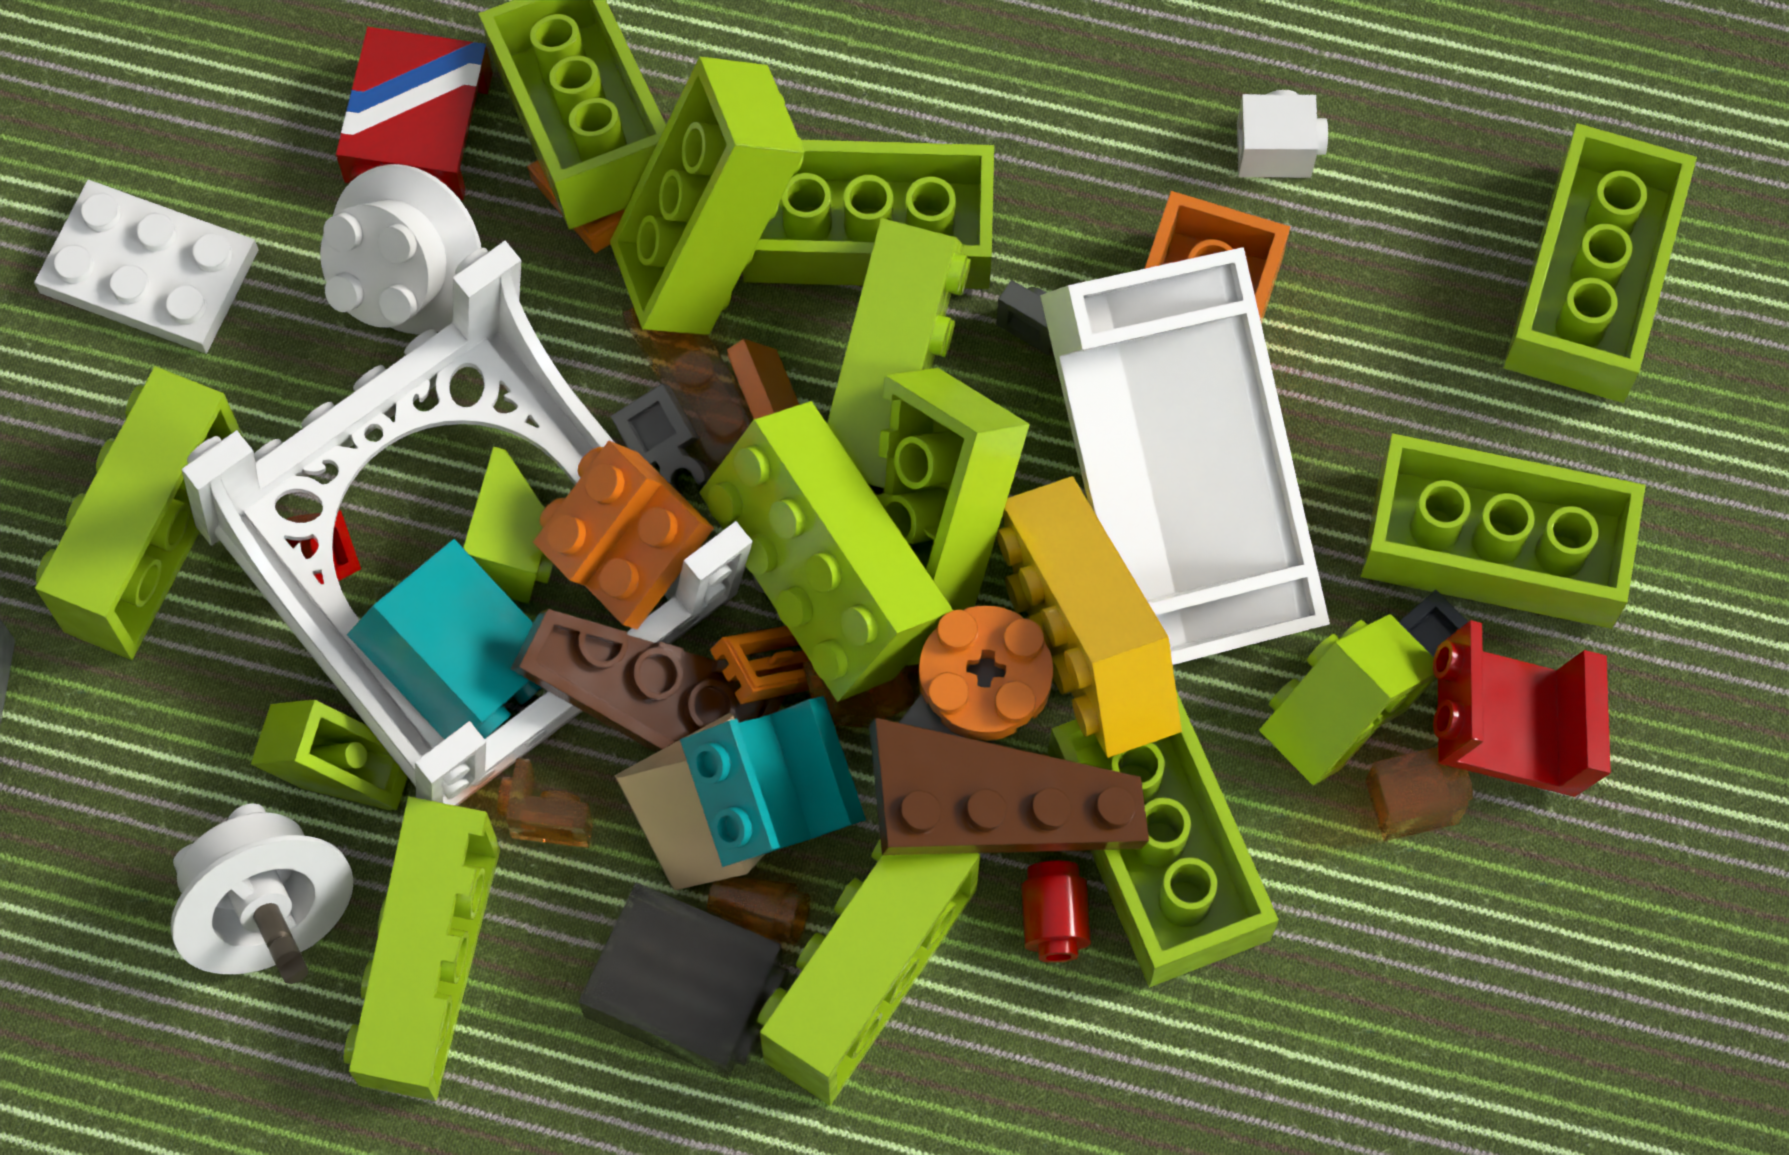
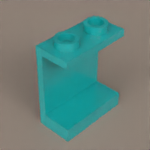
M824 696L809 699L773 714L738 723L737 719L729 720L680 739L722 867L817 838L866 820Z

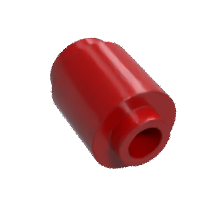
M1045 861L1027 867V880L1021 884L1025 948L1038 952L1039 960L1043 962L1058 963L1077 959L1078 950L1086 948L1091 944L1087 880L1080 877L1079 865L1070 861Z

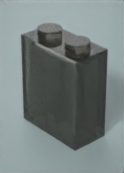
M636 882L580 997L579 1004L585 1018L729 1080L736 1063L746 1067L750 1062L758 1045L761 1031L754 1024L763 1004L768 1001L776 989L779 987L784 988L789 969L781 966L783 963L781 944Z

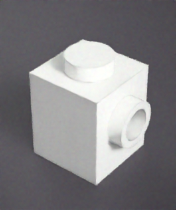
M1276 90L1266 95H1242L1237 120L1239 177L1311 178L1316 156L1326 155L1328 145V123L1326 118H1317L1316 95H1299L1291 90Z

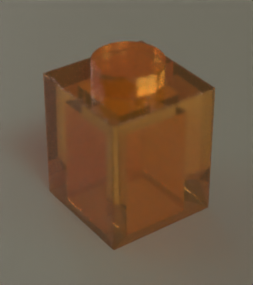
M1438 747L1375 761L1365 781L1384 842L1459 824L1469 806L1468 801L1473 799L1472 783L1468 771L1438 764Z

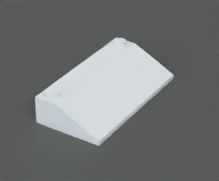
M1244 247L1068 285L1040 295L1087 500L1169 636L1172 664L1329 625L1330 622Z

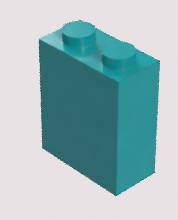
M455 539L375 603L347 634L444 740L469 721L481 736L486 739L511 716L510 712L504 707L508 701L514 698L523 706L542 688L511 670L533 622Z

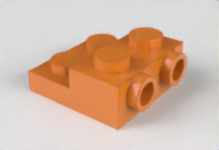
M608 441L604 447L592 449L581 459L577 469L578 475L581 478L567 497L552 501L543 510L540 516V525L543 529L533 543L569 581L586 586L622 625L638 630L681 573L684 560L701 547L714 530V527L638 452Z

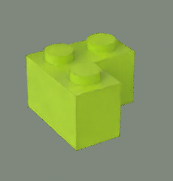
M1391 614L1369 625L1360 620L1351 626L1340 638L1332 634L1313 650L1306 660L1313 668L1301 682L1294 678L1275 694L1269 702V706L1275 712L1262 725L1259 731L1314 786L1341 770L1381 725L1410 708L1436 679L1433 673L1434 657Z

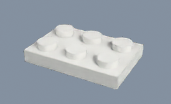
M87 180L34 284L39 293L207 354L258 252V247L255 239Z

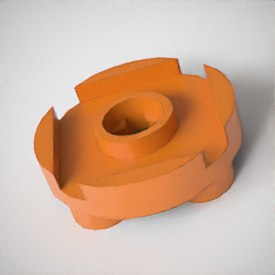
M975 606L965 610L948 612L940 619L938 627L928 636L923 646L919 664L921 694L927 706L929 703L932 711L941 718V723L960 736L988 741L1003 739L1016 733L1018 727L1027 724L1033 716L1034 719L1044 709L1050 695L1053 661L1051 652L1044 641V633L1033 620L1023 618L1020 614L996 606ZM983 658L994 660L995 666L1003 669L1005 672L1004 677H993L990 687L978 686L977 675L967 672L970 665L979 664Z

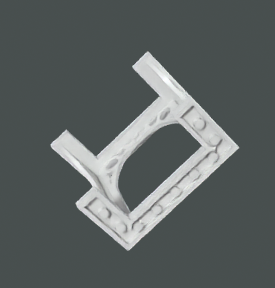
M506 241L491 251H488L486 248H480L472 252L457 266L455 270L457 275L453 277V322L438 333L434 329H430L417 336L406 347L404 351L406 356L388 369L380 365L369 370L353 386L355 392L336 406L332 402H327L314 409L303 420L301 424L303 429L283 443L280 439L272 440L255 453L237 430L223 440L218 436L212 437L191 452L187 458L188 465L182 468L195 526L208 543L212 546L219 540L415 785L416 798L455 806L465 801L581 713L582 710L548 691L486 739L481 736L469 721L444 740L347 636L359 619L349 606L336 576L332 549L333 531L342 499L361 469L374 456L392 443L427 428L469 424L496 428L528 441L548 455L564 471L574 485L581 478L577 472L581 459L592 449L604 447L608 441L614 442L570 389L532 329L519 301L521 259ZM464 367L476 369L482 375L484 381L483 394L479 401L471 407L457 405L452 400L449 389L454 374ZM501 384L509 392L504 395V401L513 404L517 408L512 412L498 413L493 408L498 399L499 385ZM436 386L439 403L429 411L422 412L417 410L413 402L418 398L419 402H423L427 398L429 390ZM395 415V422H392L390 418ZM531 419L536 427L526 423L527 420ZM376 428L383 432V437L377 442H371L365 438L367 434ZM328 463L336 466L339 471L335 479L327 484H320L316 480L309 478L310 475L324 473L326 471L325 464ZM300 492L318 499L323 506L321 515L315 520L306 523H295L281 517L275 510V505L282 496ZM735 521L687 557L683 562L681 573L664 594L669 601L650 614L638 630L632 628L627 632V635L651 642L660 641L672 644L733 598L738 592L753 542L741 526ZM314 538L319 547L310 559H305L301 552L300 543L295 548H292L285 539L302 541ZM322 573L324 584H320L314 574Z

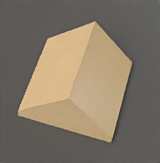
M728 713L690 735L733 720L734 717L731 713ZM680 740L614 775L674 890L748 874L765 855L763 854L722 867Z

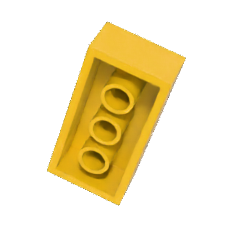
M1071 476L1007 498L1003 512L1005 527L997 531V539L1002 555L1007 565L1013 568V574L1005 577L1007 592L1017 613L1027 611L1029 615L1027 619L1033 620L1038 624L1044 633V641L1052 656L1054 681L1061 694L1072 693L1074 697L1072 699L1074 714L1083 735L1087 737L1094 734L1105 755L1109 758L1182 732L1169 636L1074 477Z

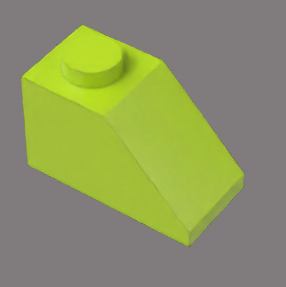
M493 446L463 548L510 599L529 604L535 581L548 584L553 563L533 543L543 529L540 525V516L545 508L505 449Z
M315 699L270 704L251 761V765L301 789L386 810L398 809L408 777L367 725Z

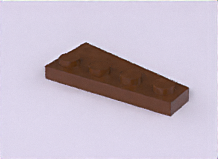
M550 609L538 613L511 667V670L655 753L728 713H731L734 719H737L738 723L778 712L786 696L740 704L735 695V692L741 687L740 682H728L722 672L729 665L728 661H716L685 652L683 648L660 641L651 642L627 635L626 631Z
M875 718L869 726L882 855L1142 849L1149 842L1142 781L1139 776L880 718Z

